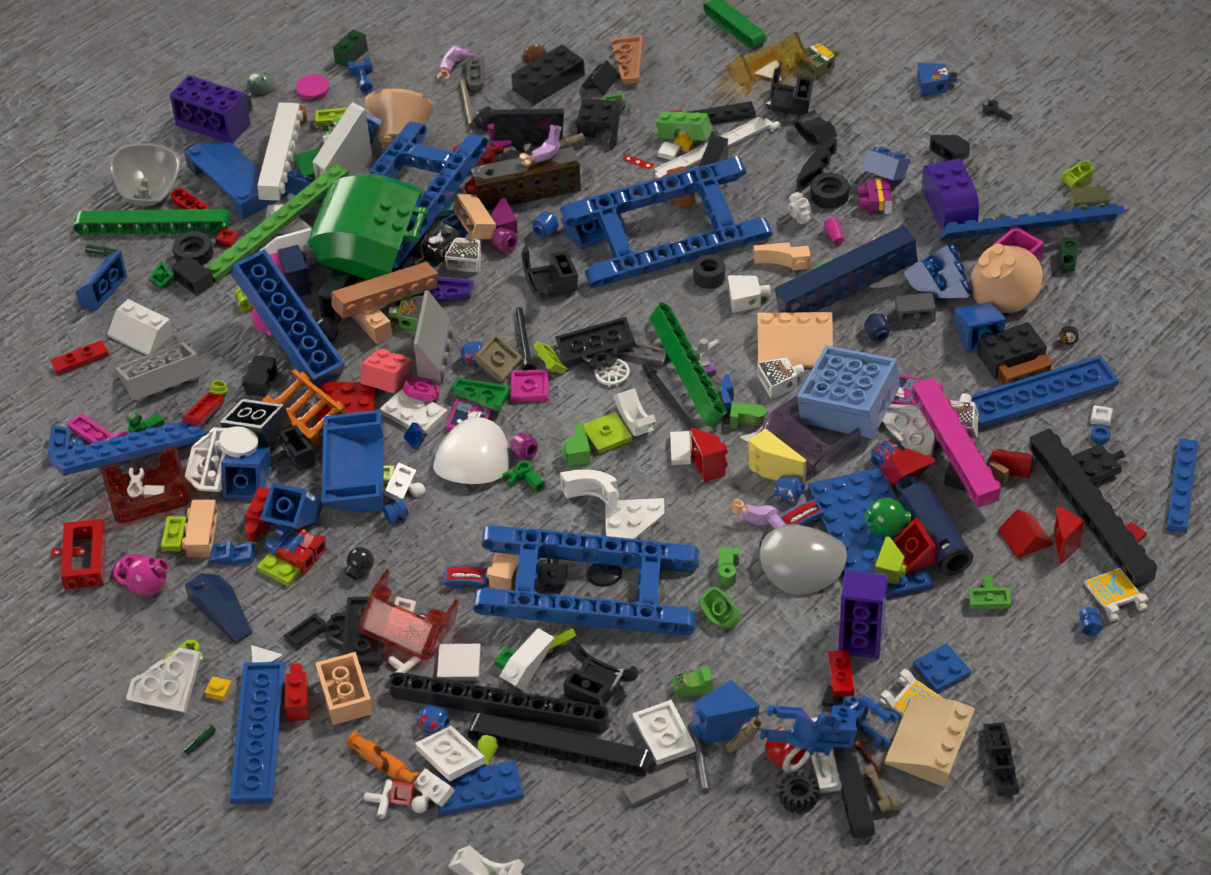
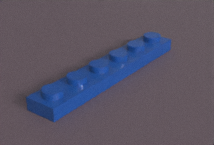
M1182 438L1178 440L1167 530L1187 533L1198 441Z

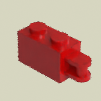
M258 487L245 514L247 524L245 531L249 541H256L260 534H267L270 528V522L260 520L270 489Z
M300 663L292 664L290 673L285 674V707L289 722L310 720L309 684L307 674L303 672V667Z

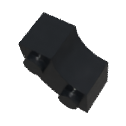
M815 109L792 121L798 133L812 145L818 146L830 137H837L835 127L830 121L823 120Z

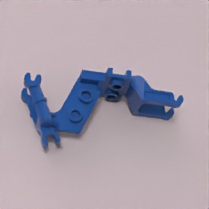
M851 696L850 701L844 698L842 706H832L831 715L819 714L816 723L801 707L770 705L767 709L768 716H772L773 713L777 718L796 720L791 730L761 729L759 738L764 740L766 737L771 742H786L798 749L807 748L809 755H814V752H821L825 756H829L832 747L852 748L858 731L857 728H859L865 736H869L874 740L876 748H880L882 745L885 749H888L890 740L865 722L870 709L883 722L888 724L889 720H891L893 724H897L899 716L895 712L884 710L880 704H876L867 696H861L859 699Z

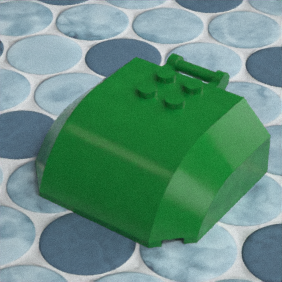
M374 173L347 176L334 181L329 186L307 241L309 247L315 252L318 263L367 280L391 273L403 239L411 242H417L419 239L420 228L424 218L428 215L426 208L416 207L423 188ZM412 215L417 216L412 231H406Z

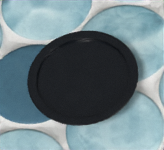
M592 563L587 568L586 576L589 582L595 586L609 587L620 580L622 570L617 565Z

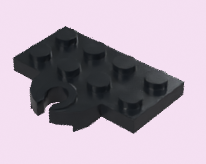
M564 108L494 110L493 139L494 141L511 140L512 146L522 153L525 152L524 145L531 144L530 151L532 152L534 147L542 146L545 140H548L550 125H554V127H561L559 140H562Z
M626 316L555 336L565 367L583 362L586 367L592 370H601L599 361L606 360L607 367L610 368L617 362L619 357L618 351L636 347L635 339Z
M347 597L346 613L332 614L325 624L326 632H324L327 643L335 649H342L341 656L356 652L360 666L382 665L388 597ZM332 630H338L337 633H330Z

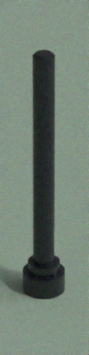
M517 307L515 311L524 357L521 367L522 370H537L536 361L531 358L523 309L522 307Z

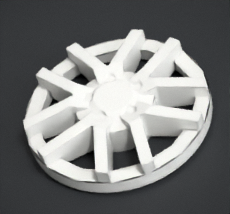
M617 359V362L610 368L607 367L606 360H602L600 362L601 371H594L598 383L608 385V387L610 385H616L617 387L618 384L627 381L630 375L629 366L620 359Z

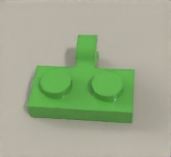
M984 576L983 588H969L968 590L970 609L1011 608L1010 587H993L992 576Z

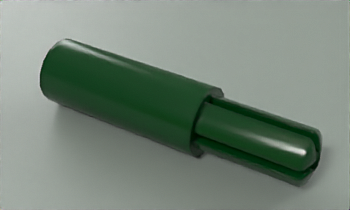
M85 246V252L111 255L117 251L116 249L101 246Z
M209 724L183 749L184 753L189 755L197 746L199 747L216 732L215 727Z

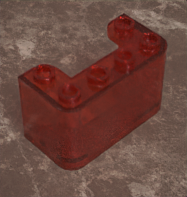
M176 446L164 449L159 453V465L143 469L142 487L145 485L165 486L164 493L146 498L142 496L139 500L131 499L127 493L129 481H131L129 473L122 475L121 468L116 464L100 467L116 522L127 523L189 504L191 499ZM140 470L134 471L133 475H139Z

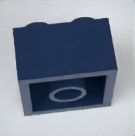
M299 245L278 249L286 280L297 296L301 297L311 294L310 287L313 286L311 276H308L311 270L309 263H305L307 261L305 252L300 250Z

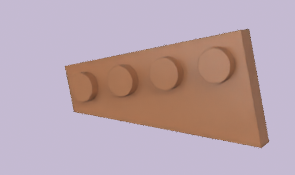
M643 35L611 38L623 85L640 83L644 46Z

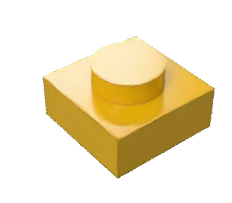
M680 132L673 144L680 145L682 151L689 152L696 143V140H691L689 134Z
M212 676L205 690V696L225 702L233 686L232 681Z

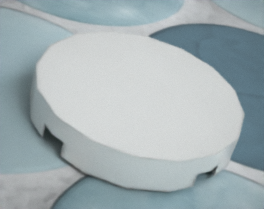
M227 428L219 437L220 449L231 457L240 458L243 455L247 457L256 451L258 437L248 428Z

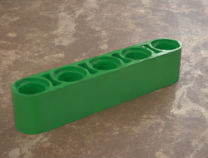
M710 0L703 4L704 12L708 17L748 48L753 49L766 42L767 39L764 31L724 0Z

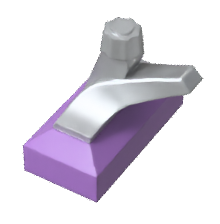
M702 338L699 346L693 347L708 377L716 375V369L710 359V355L722 344L719 339L708 344V340Z

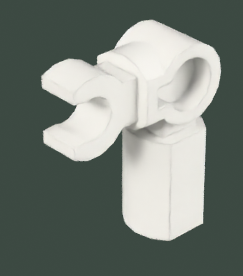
M133 468L129 469L131 481H129L127 493L131 499L139 500L142 496L147 499H165V486L145 485L142 487L143 468H140L139 475H133Z

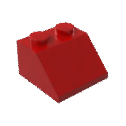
M691 428V456L703 481L726 476V467H728L725 457L728 454L726 444L721 442L719 436Z
M908 448L903 451L897 449L884 459L885 463L880 468L888 478L891 487L897 485V481L906 475L915 477L924 473L935 460L930 456Z

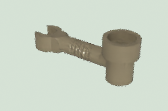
M873 764L864 766L866 770L865 775L880 799L877 802L880 813L883 814L891 810L895 812L902 809L903 806L897 792L890 795L886 794Z

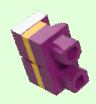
M888 178L867 180V185L858 186L857 194L860 210L869 209L870 214L875 213L876 210H884V214L892 213V197Z

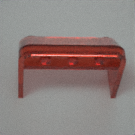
M386 569L370 593L360 619V631L367 636L419 659L427 660L432 658L456 621L459 601L455 599L447 613L433 609L425 617L389 602L392 592L388 588L390 570Z

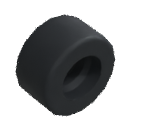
M704 255L695 260L693 264V280L696 285L705 289H714L722 285L725 281L724 261L714 255Z

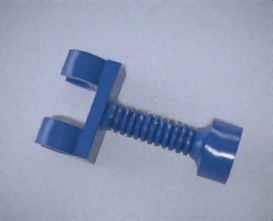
M370 58L363 59L364 63L354 65V61L347 62L350 77L360 76L359 87L361 92L370 93L373 90V84L366 76V73L373 72Z

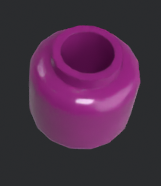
M500 227L493 232L491 244L495 249L509 253L517 245V235L512 230Z
M518 433L510 441V451L513 455L523 460H529L536 455L538 442L534 437L526 433Z

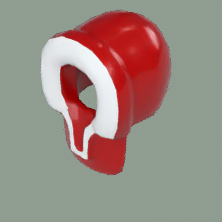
M780 726V727L776 728L775 730H785V729ZM766 740L764 750L767 757L786 773L796 772L810 757L807 748L798 749L786 742Z

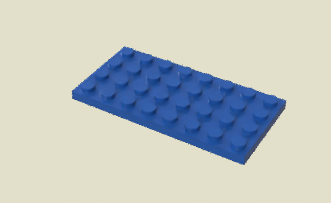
M881 468L808 483V490L812 499H816L824 511V517L820 519L826 533L840 540L846 547L847 558L842 571L843 576L845 577L846 569L875 573V565L886 537H880L870 530L865 521V512L878 499L892 498L897 500L890 482L883 474ZM897 534V535H895V536H893V537H890V538L892 539V541H893L899 534ZM924 568L912 573H905L904 578H900L898 585L888 582L887 599L932 589L933 581L928 569Z

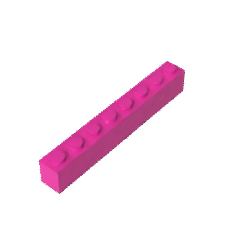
M934 377L912 384V397L977 508L999 501L1000 492L1002 491L999 481H995L993 478L992 470L989 466H986L982 453L977 451L974 439H970L968 436L967 428L964 424H961L957 411H953L950 399L943 394L941 384H937Z

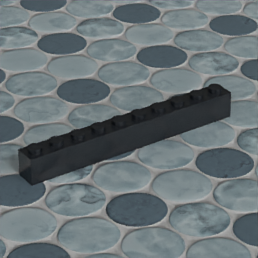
M1050 428L1031 436L1029 450L1116 566L1123 571L1136 588L1155 580L1156 563L1154 560H1150L1144 547L1137 543L1134 534L1127 530L1122 518L1115 514L1112 505L1106 502L1101 491L1095 488L1090 476L1083 472L1080 463L1073 459L1070 450L1061 443L1060 437L1054 434Z

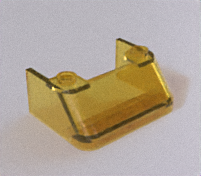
M796 31L782 42L746 57L743 54L739 55L727 64L725 68L741 87L745 86L747 89L755 85L756 81L766 77L755 74L756 71L777 60V63L782 62L781 71L787 68L792 70L798 67L797 63L805 59L808 54Z

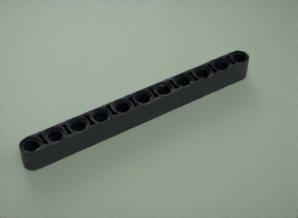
M395 672L388 678L390 695L397 700L594 733H604L609 728V712L606 707L601 705Z

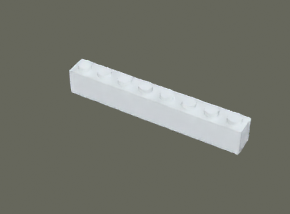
M299 103L278 104L257 185L259 200L280 201L281 194L285 193V183H287L288 179L287 172H290V162L293 160L292 151H295V141L298 140L300 121L303 119V111L300 110Z

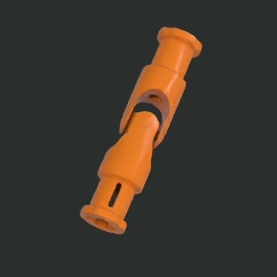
M358 731L352 733L348 738L346 746L349 749L359 752L362 758L374 764L394 780L414 783L420 776L418 772L414 773L408 769L405 763L390 753L385 752L384 749L371 740L367 741L361 737Z

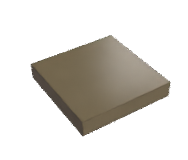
M494 333L473 357L499 383L503 382L523 358L497 333Z

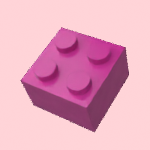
M1016 226L992 245L994 246L999 243L1006 246L1021 247L1031 252L1038 261L1043 258L1044 242Z

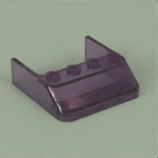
M797 395L771 412L755 434L756 436L764 429H767L806 460V481L812 479L860 445L859 428H856L833 445H827L792 417L799 413Z

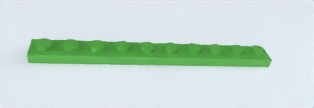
M338 163L333 165L209 264L206 268L212 272V279L218 282L232 270L233 264L249 257L324 197L329 186L334 181L350 176L348 171Z

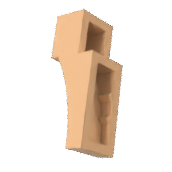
M790 243L755 245L754 264H779L790 267L792 270L810 269L809 246L790 247Z

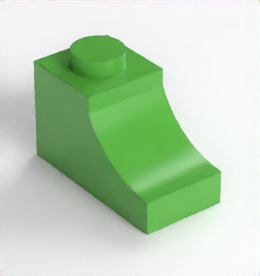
M583 423L576 424L574 435L570 439L564 440V448L561 449L563 460H567L568 467L591 463L590 448Z

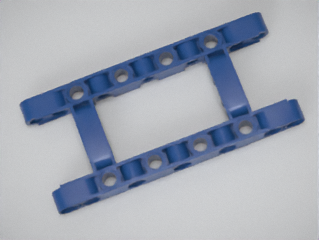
M409 121L368 173L385 175L395 179L404 166L438 173L429 184L424 195L419 197L416 207H424L428 210V215L424 218L419 231L420 239L486 151L488 146L486 137L471 134L464 139L455 152L421 145L425 139L426 125ZM412 215L406 231H412L417 216ZM403 239L393 266L394 268L401 264L417 242Z
M740 157L730 158L563 205L560 208V212L565 225L576 226L594 220L599 221L613 259L592 264L591 267L585 270L590 287L596 288L689 262L704 255H713L771 237L773 231L767 218L758 217L735 224L719 185L737 181L747 173ZM692 193H699L713 226V232L706 234L703 232L683 238V240L678 242H668L650 247L649 250L639 253L631 250L628 242L629 238L625 235L622 227L623 223L619 220L617 214Z
M489 525L483 529L481 544L484 549L494 553L519 555L515 590L484 588L475 592L473 610L477 614L678 635H691L695 631L696 614L693 611L684 607L657 605L660 569L683 572L696 570L699 566L700 554L696 546ZM539 558H557L567 561L639 568L637 600L635 603H625L611 599H585L571 595L537 594Z

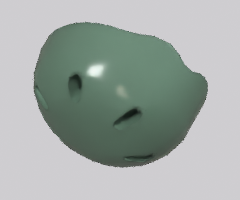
M264 71L251 74L247 80V89L253 95H267L275 86L271 75Z

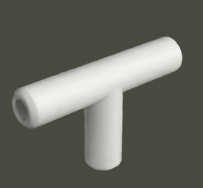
M415 655L405 664L394 656L388 658V663L397 669L396 672L407 673L421 661L419 655Z
M392 780L386 781L383 794H364L365 801L380 803L377 817L380 819L386 816L391 796Z

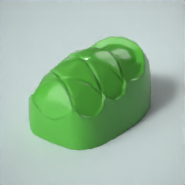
M711 587L701 597L700 605L703 611L716 625L723 628H733L741 620V613L736 603L718 587Z

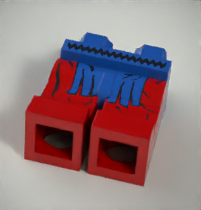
M283 525L277 528L276 537L279 538L278 540L269 538L265 542L267 551L272 553L273 556L300 568L303 575L311 569L315 561L317 562L327 550L325 537L319 534L314 536L302 528L296 529Z

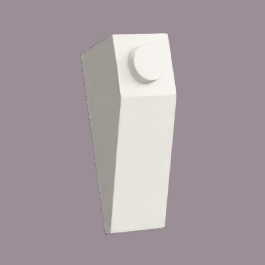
M537 629L509 659L500 677L524 692L556 638Z

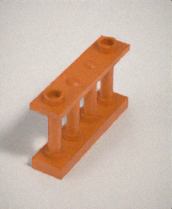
M294 369L292 373L297 380L279 398L273 400L267 395L263 402L283 404L302 385L306 387L308 391L290 408H286L292 421L289 427L297 425L303 437L313 447L317 448L321 444L318 439V433L324 427V418L313 428L306 427V423L326 404L332 408L326 416L346 414L344 411L346 408L340 401L335 402L311 383L305 373L302 372L300 374ZM313 395L320 399L303 417L298 419L294 417L295 413Z

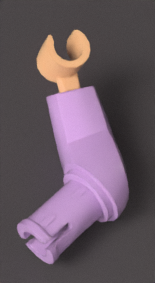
M458 45L452 46L442 59L437 78L443 75V82L446 81L457 60L474 58L473 50L461 49Z
M550 125L548 140L544 142L542 147L533 150L532 156L525 153L521 154L519 157L525 159L521 164L530 166L532 161L538 163L551 159L561 146L558 142L561 127Z
M734 499L731 504L735 515L740 514L741 518L754 525L771 524L774 529L787 525L780 518L779 510L773 506L757 507L744 505L743 501L739 499Z

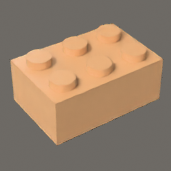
M356 652L316 663L318 678L333 725L373 714L371 699Z

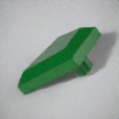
M160 261L148 279L151 283L162 289L174 279V276L165 263Z

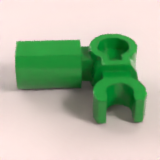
M135 411L133 419L128 415L126 416V421L129 423L128 432H141L147 428H158L165 424L160 413L143 421L142 416L137 411Z
M526 460L519 462L513 471H507L502 474L503 481L510 479L507 481L509 487H513L518 480L521 481L522 479H525L536 493H539L546 487V483L532 470L531 463Z

